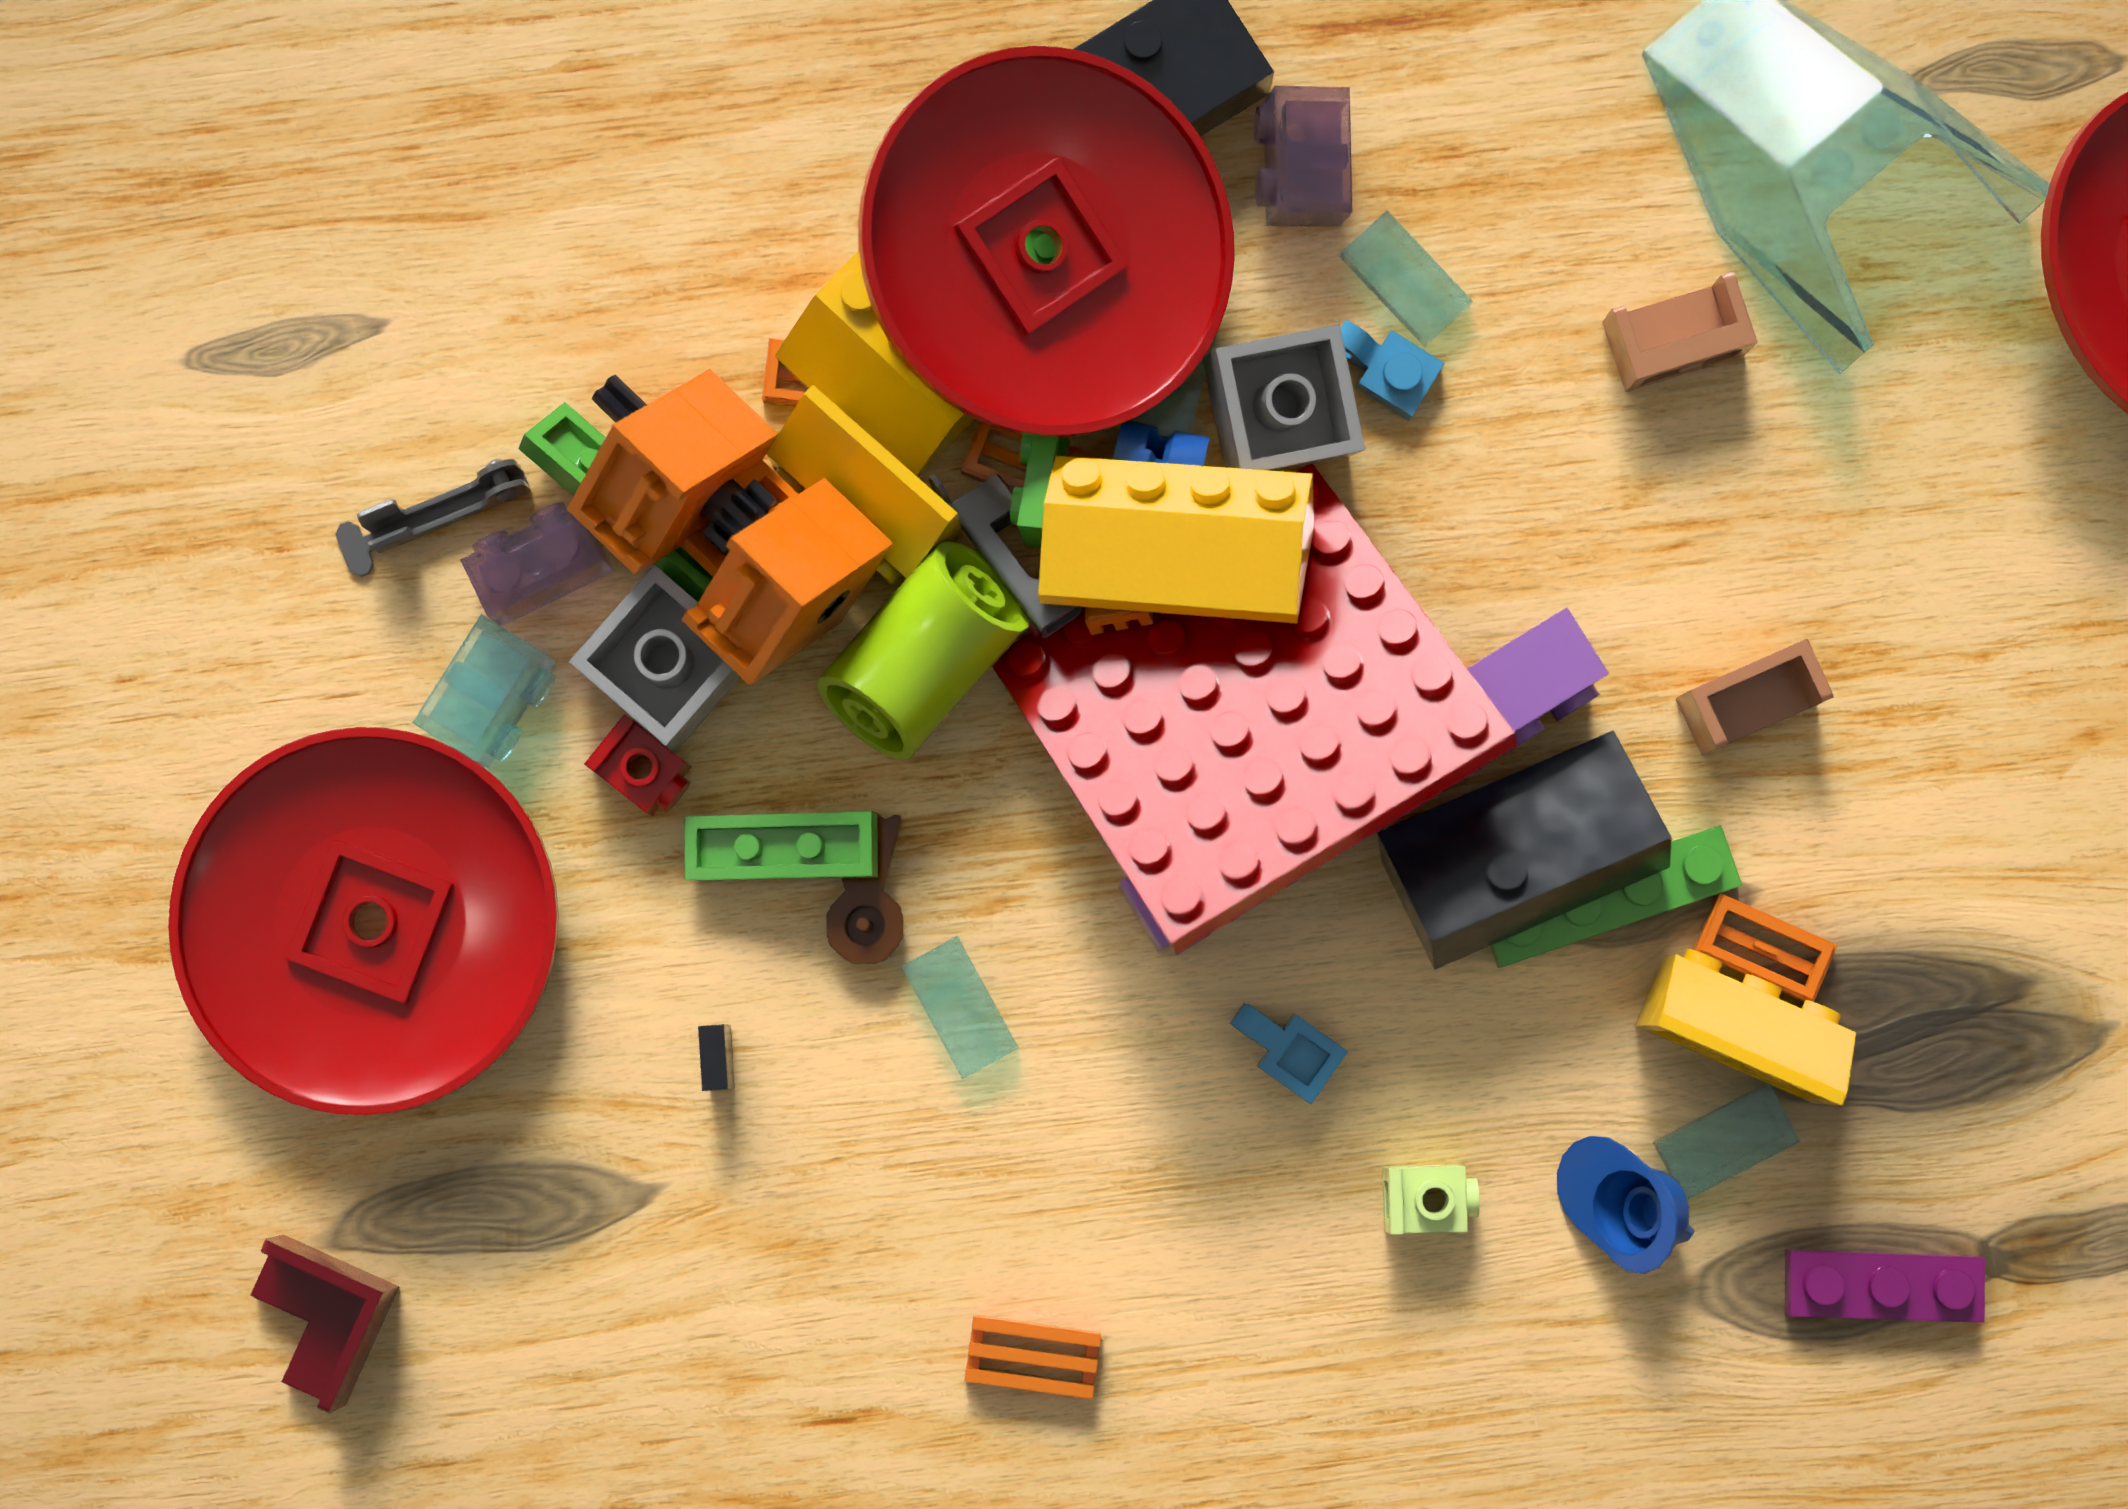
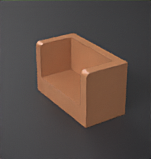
M1734 272L1720 275L1710 287L1627 312L1625 305L1613 308L1602 321L1625 392L1745 356L1758 342Z
M1807 638L1693 688L1677 697L1676 700L1703 756L1832 699L1834 695Z

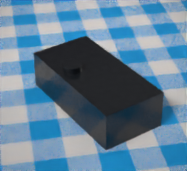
M1152 0L1073 48V50L1084 51L1108 59L1152 84L1182 112L1200 137L1268 96L1274 76V70L1228 0Z
M1614 730L1377 832L1381 862L1434 970L1670 868L1672 837Z

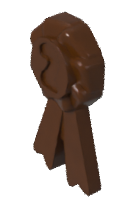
M877 813L878 877L841 878L845 891L830 906L826 915L829 945L841 957L852 964H876L883 962L890 957L904 939V918L901 907L884 891L902 825L900 815H893L884 819Z

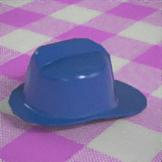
M1588 1136L1574 1142L1562 1155L1557 1170V1194L1565 1214L1583 1234L1626 1271L1645 1274L1660 1268L1669 1258L1677 1244L1687 1242L1693 1236L1694 1230L1689 1225L1690 1208L1688 1200L1679 1182L1664 1171L1650 1168L1622 1144L1609 1137Z

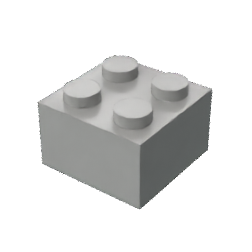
M1340 324L1220 347L1202 358L1225 468L1282 471L1312 463L1317 464L1346 458L1365 451Z
M653 565L571 658L569 663L666 747L676 753L741 677L681 620L685 612L697 605L698 602L658 567Z

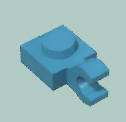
M1345 320L1341 326V333L1347 361L1365 371L1356 388L1409 420L1445 363L1392 330L1382 345H1380L1366 331Z
M1243 1003L1229 1023L1267 1050L1256 1066L1309 1104L1313 1103L1348 1053L1347 1050L1296 1014H1292L1284 1027L1281 1028L1251 1005Z

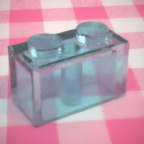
M481 614L412 723L476 763L490 768L495 758L502 762L514 749L522 732V729L516 725L529 704L536 708L548 695L556 679V675L550 672L556 661Z

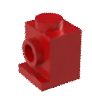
M625 714L584 763L589 769L651 816L655 814L659 807L668 812L680 800L690 785V782L684 776L692 767ZM646 756L652 763L650 774L644 779H634L630 773L632 761L637 757Z

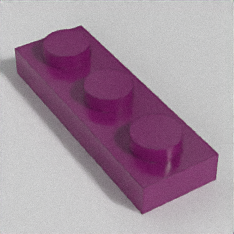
M1785 1249L1784 1314L1797 1317L1985 1323V1257L1973 1255Z

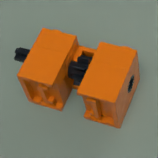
M711 369L648 405L616 374L609 377L604 386L596 390L592 396V400L615 424L612 425L567 510L634 575L679 547H682L713 579L697 605L686 611L681 620L749 686L758 682L843 621L894 543L825 478L798 494L767 465L763 459L778 433Z

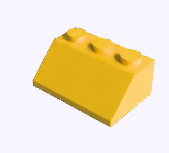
M859 250L813 296L774 355L780 364L807 389L813 384L918 478L975 420L949 405L927 388L910 371L893 349L880 327L869 301L861 271Z
M813 384L808 388L767 452V456L771 464L777 469L775 472L798 494L823 478L829 481L894 543L875 572L891 586L899 578L904 582L937 545L945 541L955 542L959 538L962 530L958 513Z
M1686 948L1683 957L1677 954L1663 957L1636 1021V1027L1810 1103L1842 1106L1848 1089L1856 1032L1838 1025L1842 1016L1840 1013L1809 1000H1805L1802 1009L1778 999L1782 988L1749 974L1745 975L1741 983L1719 973L1722 962L1689 948Z

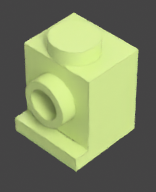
M1460 1164L1382 1166L1384 1227L1387 1233L1394 1235L1404 1233L1468 1232L1467 1218L1479 1217L1480 1197L1477 1178H1466L1465 1166ZM1430 1188H1440L1445 1194V1204L1437 1212H1428L1423 1206V1195Z

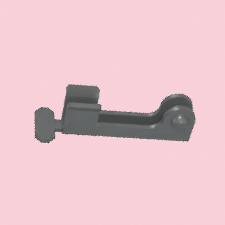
M494 459L485 468L481 469L477 473V478L470 483L409 508L403 509L396 500L390 499L358 512V521L371 534L363 536L358 525L347 521L339 525L335 536L349 571L363 577L370 574L374 565L370 554L371 551L384 552L499 504L509 502L514 498L531 492V488L523 468L515 459Z
M934 474L929 477L932 490L958 513L963 532L1042 638L1049 637L1080 616L1084 607L1039 603V580L1031 578L1024 571L997 535V532L1011 524L1010 506L1013 494L1000 475L992 474L985 482L953 503L938 477Z

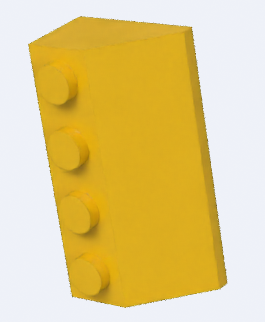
M1055 456L1044 501L1038 590L1039 603L1298 623L1314 530L1312 474Z

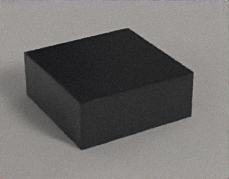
M731 1025L698 1026L702 1091L734 1089Z

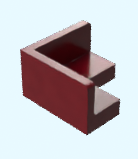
M284 1234L267 1238L260 1252L268 1255L250 1296L308 1322L281 1382L320 1399L317 1409L330 1414L346 1406L399 1286Z

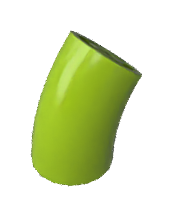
M945 541L933 549L819 677L817 683L819 694L832 714L851 733L868 746L888 757L901 761L909 760L986 672L1026 631L1030 620L980 553L961 543Z

